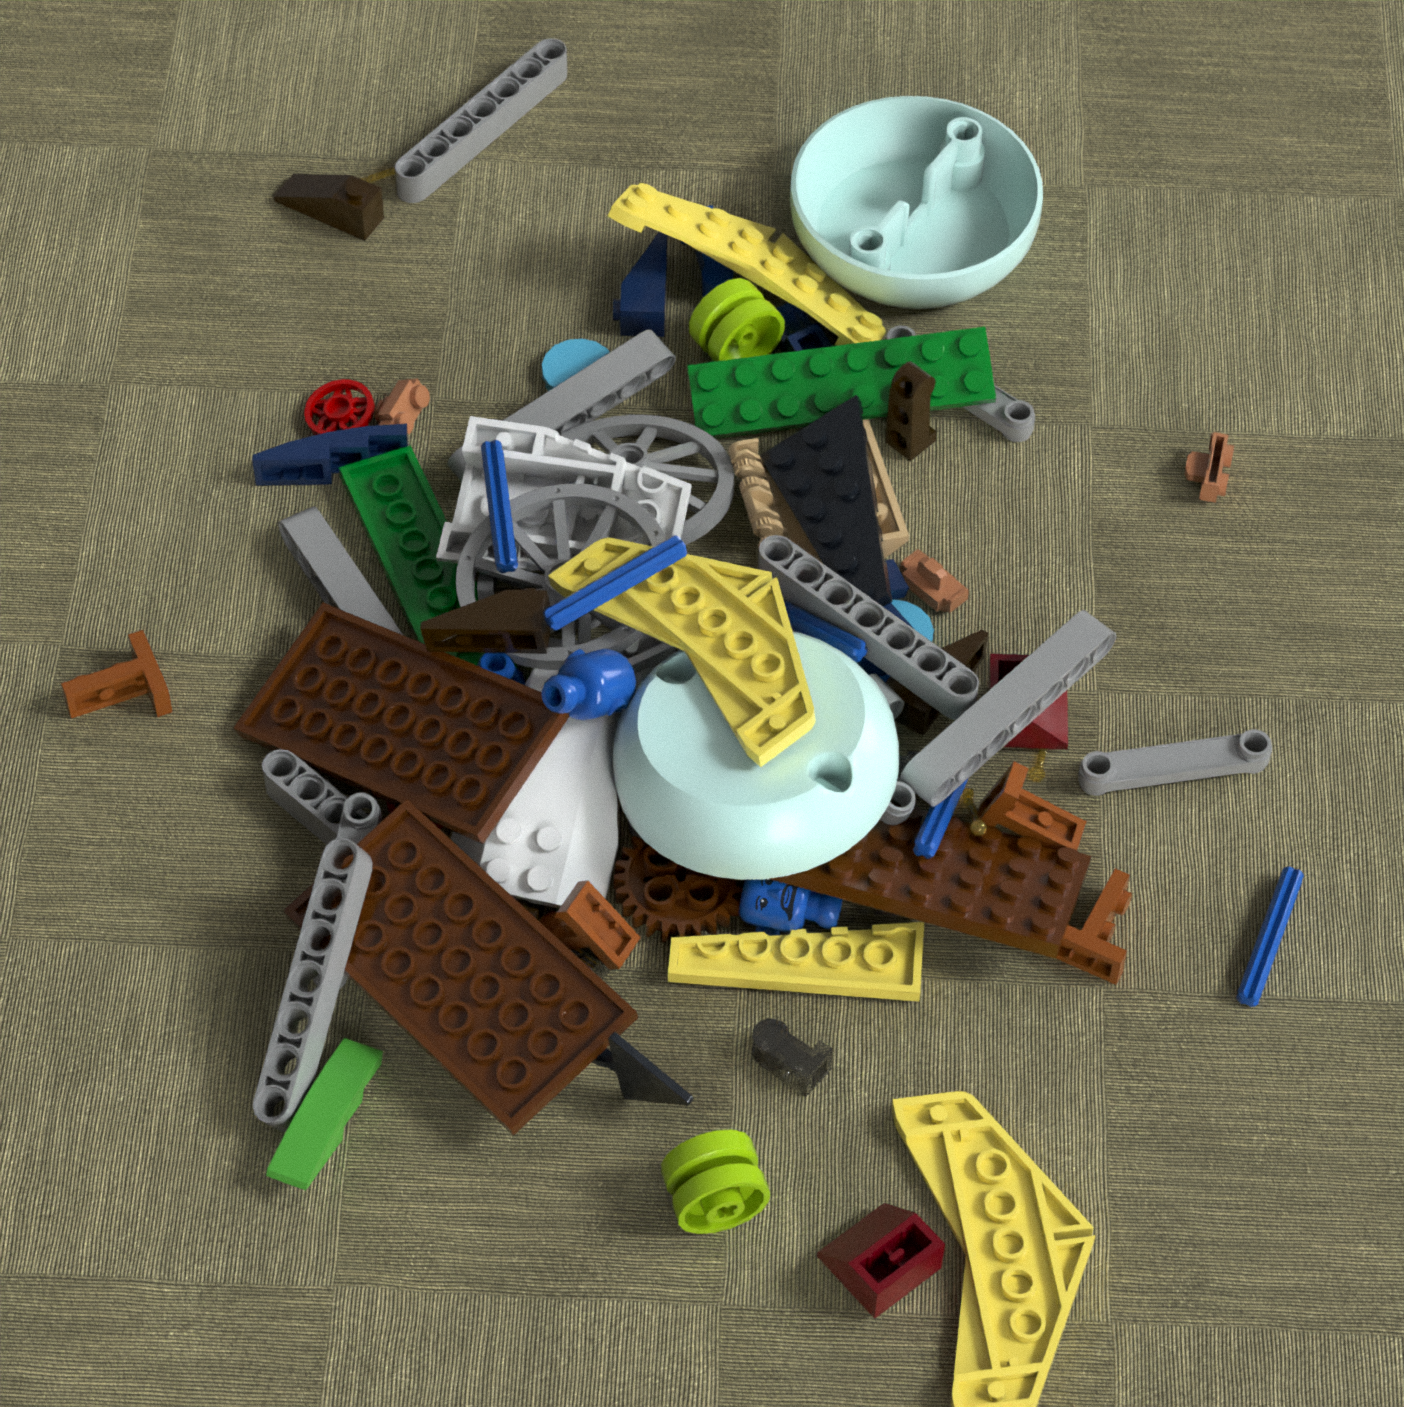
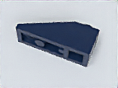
M658 232L621 283V298L613 299V321H620V336H636L645 330H652L658 337H664L667 274V235Z

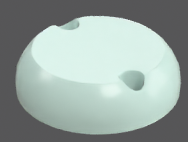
M927 96L887 97L868 101L836 114L821 124L802 145L794 162L790 182V207L793 225L801 244L812 260L831 279L847 290L876 303L909 309L939 308L957 304L985 292L1003 280L1029 251L1037 233L1043 203V183L1038 165L1027 146L1011 129L992 116L968 105Z
M793 632L813 702L816 720L810 731L760 767L746 755L685 651L679 650L657 665L642 680L618 721L614 736L613 772L623 812L635 831L658 853L681 866L703 874L739 880L770 879L807 871L829 862L849 850L866 836L887 809L895 791L899 773V741L892 711L886 697L876 682L842 651L819 639Z

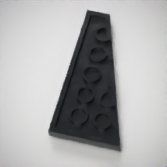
M855 395L762 453L760 457L823 564L878 604L885 606L893 601L887 562L884 559L882 549L883 536L878 523L877 512L879 511L872 465L867 452L866 442H868L866 429L863 426V407L859 397Z

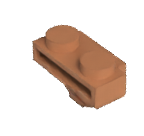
M418 378L398 380L391 394L380 400L377 404L374 418L379 425L407 424L408 434H410L421 410L429 404L430 395L428 389L420 383Z
M1211 433L1208 448L1210 453L1205 454L1192 451L1187 457L1184 475L1189 481L1202 483L1200 500L1216 503L1217 495L1225 497L1229 474L1222 473V468H1230L1234 445L1227 444L1229 436L1227 434Z
M917 549L901 562L900 572L909 589L936 612L940 610L951 613L968 600L969 589L956 580L934 558H929L921 550Z

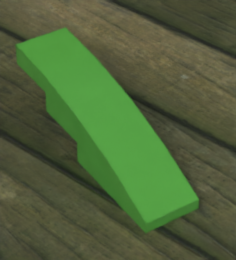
M347 1038L341 1041L310 1088L285 1132L267 1168V1177L305 1191L343 1140L344 1126L362 1103L365 1086L382 1064L383 1051Z

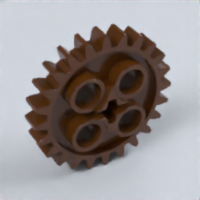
M636 836L632 837V849L622 848V860L616 861V875H613V889H616L615 901L622 904L623 917L632 915V927L634 929L646 924L647 937L653 935L657 930L661 931V938L664 943L671 934H676L677 937H685L686 934L701 936V931L705 930L709 935H716V924L728 928L730 926V915L739 916V904L745 880L716 877L681 866L661 855L644 840ZM655 863H664V864H666V865H664V866H656V865H653V864H655ZM655 898H665V899H667V900H665V901H655V900H653V899H655ZM696 898H706V899H708V900H707V901H697V900H695V899H696Z

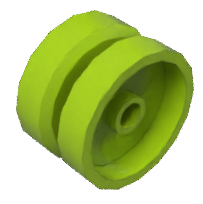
M738 278L728 280L716 286L703 297L690 318L689 334L700 348L709 354L713 362L770 355L782 338L785 320L781 313L769 301L764 299L761 292L749 280Z
M731 1129L715 1130L697 1135L680 1143L668 1152L661 1162V1174L667 1191L673 1196L672 1207L678 1225L686 1232L707 1234L734 1228L759 1214L770 1201V1190L764 1173L758 1168V1156L752 1139L745 1132Z

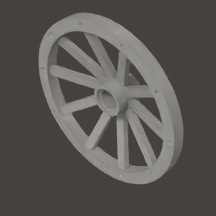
M621 415L594 420L560 435L573 441L578 439L588 444L596 442L608 455L613 453L624 457L626 462L641 468L644 465L679 479L718 483L708 503L690 494L687 508L696 514L684 521L681 540L685 545L699 539L713 529L725 516L734 496V472L729 455L715 438L689 423L655 415ZM624 436H640L636 443H623L617 445L611 439ZM655 437L681 443L677 446L647 453ZM699 453L707 459L714 470L663 463Z
M559 484L535 489L511 499L510 507L515 542L544 573V576L518 568L514 572L503 574L497 571L494 561L482 558L492 544L490 518L488 515L471 534L460 555L456 572L458 601L460 607L476 601L474 586L477 572L537 588V590H547L551 606L564 599L565 597L550 586L548 575L571 559L566 506H588L604 510L582 551L594 542L605 538L617 515L630 522L643 535L634 543L654 547L665 541L666 537L655 518L643 506L615 490L590 484ZM553 508L558 561L552 563L518 526L517 521L539 511ZM592 610L588 614L611 629L610 633L595 640L576 645L575 621L562 628L563 647H548L547 654H506L512 658L514 663L525 667L559 670L567 657L576 650L582 649L585 653L600 649H611L620 653L635 643L645 633Z

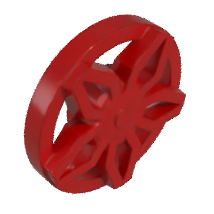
M340 379L328 382L312 393L306 402L304 417L314 435L337 431L338 426H340L341 430L368 426L373 418L375 404L370 391L365 385L355 380ZM351 390L358 391L365 397L353 398ZM335 391L329 399L320 400L325 395ZM312 414L320 418L317 426L312 421ZM350 421V422H352L354 425H352L351 427H348V426L346 425V423H348V422Z

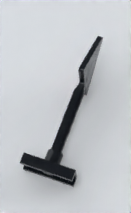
M613 1032L608 1038L610 1050L606 1048L592 1061V1063L608 1068L617 1074L622 1096L627 1100L689 1106L694 1099L691 1094L616 1032Z

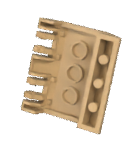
M869 419L863 420V426L866 429L868 439L866 445L868 458L872 465L879 511L877 516L882 530V549L885 559L909 541V534ZM758 438L737 441L728 447V454L735 476L742 480L739 488L741 494H743L742 498L754 535L756 537L759 536L761 539L758 541V548L763 539L768 536H784L823 563L760 455H758Z

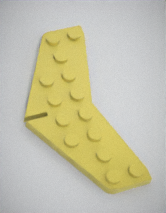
M645 183L629 186L614 202L607 215L618 223L640 233L648 226L688 244L812 316L839 337L835 343L836 346L882 340L886 333L882 320L878 316L864 309L784 233L781 234L775 243L770 242L776 231L775 228L728 214L719 208L712 209L659 192L654 187Z
M615 538L600 539L549 574L550 586L563 597H567L653 548V546ZM687 554L679 561L594 609V611L685 651L746 755L760 767L797 741L814 726L816 719L813 702L777 577L772 578V572Z
M954 1091L892 1099L891 1108L895 1127L966 1255L951 1407H1036L1096 1236H1092L1094 1227L970 1093Z

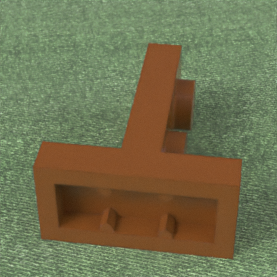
M143 630L128 634L133 660L116 663L109 668L88 675H80L70 681L61 683L66 707L71 719L144 694H148L157 717L173 712L167 684Z
M1014 761L980 801L973 822L974 827H995L997 824H1000L1023 837L1037 839L1042 846L1056 850L1061 848L1078 850L1087 821L1022 789L1029 768Z
M1116 868L1114 869L1082 930L1068 925L1056 959L1117 985L1124 970L1127 950L1109 942L1116 927V924L1112 923L1116 914L1123 916L1132 898V893L1127 891L1130 874Z
M588 880L578 882L559 910L547 913L539 921L570 950L589 947L609 970L620 969L641 938Z

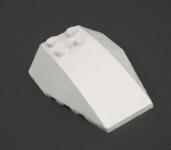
M470 416L462 447L466 467L453 522L444 523L436 558L437 561L458 564L460 555L469 537L489 515L481 445L485 441L491 442L495 439L502 443L510 500L535 489L559 484L601 486L622 493L643 506L655 518L666 539L673 535L681 538L692 486L690 483L644 465L641 468L626 462L624 457L611 453V455L593 449L590 444L578 439L573 441L560 436L558 431L547 427ZM566 506L571 559L582 551L604 510L588 506ZM553 508L531 514L516 522L552 563L558 561ZM617 515L605 538L634 542L643 535L630 522ZM492 542L482 558L495 562ZM515 542L517 568L525 571L540 570Z
M534 668L525 686L542 692L544 683L551 676L557 675L559 670ZM615 713L610 716L605 715L586 721L569 717L484 844L453 831L451 840L513 898L555 907L559 910L575 885L580 881L588 880L606 899L618 850V803L613 772V747L616 732Z

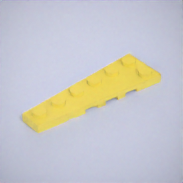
M924 922L872 925V929L848 931L847 926L831 927V932L806 933V929L790 930L789 935L768 936L765 932H751L740 935L719 934L672 937L668 982L919 1002Z

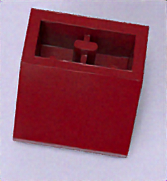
M990 653L987 692L1029 655ZM1067 691L1004 747L1068 750Z
M883 1203L818 1251L817 1257L875 1319L942 1268L945 1243L915 1212Z

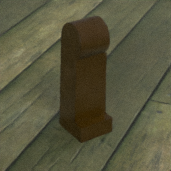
M912 361L903 364L892 379L889 391L885 439L886 444L909 461H912L936 441V430L929 426L930 398L935 387V378ZM900 436L904 437L906 444L899 440Z

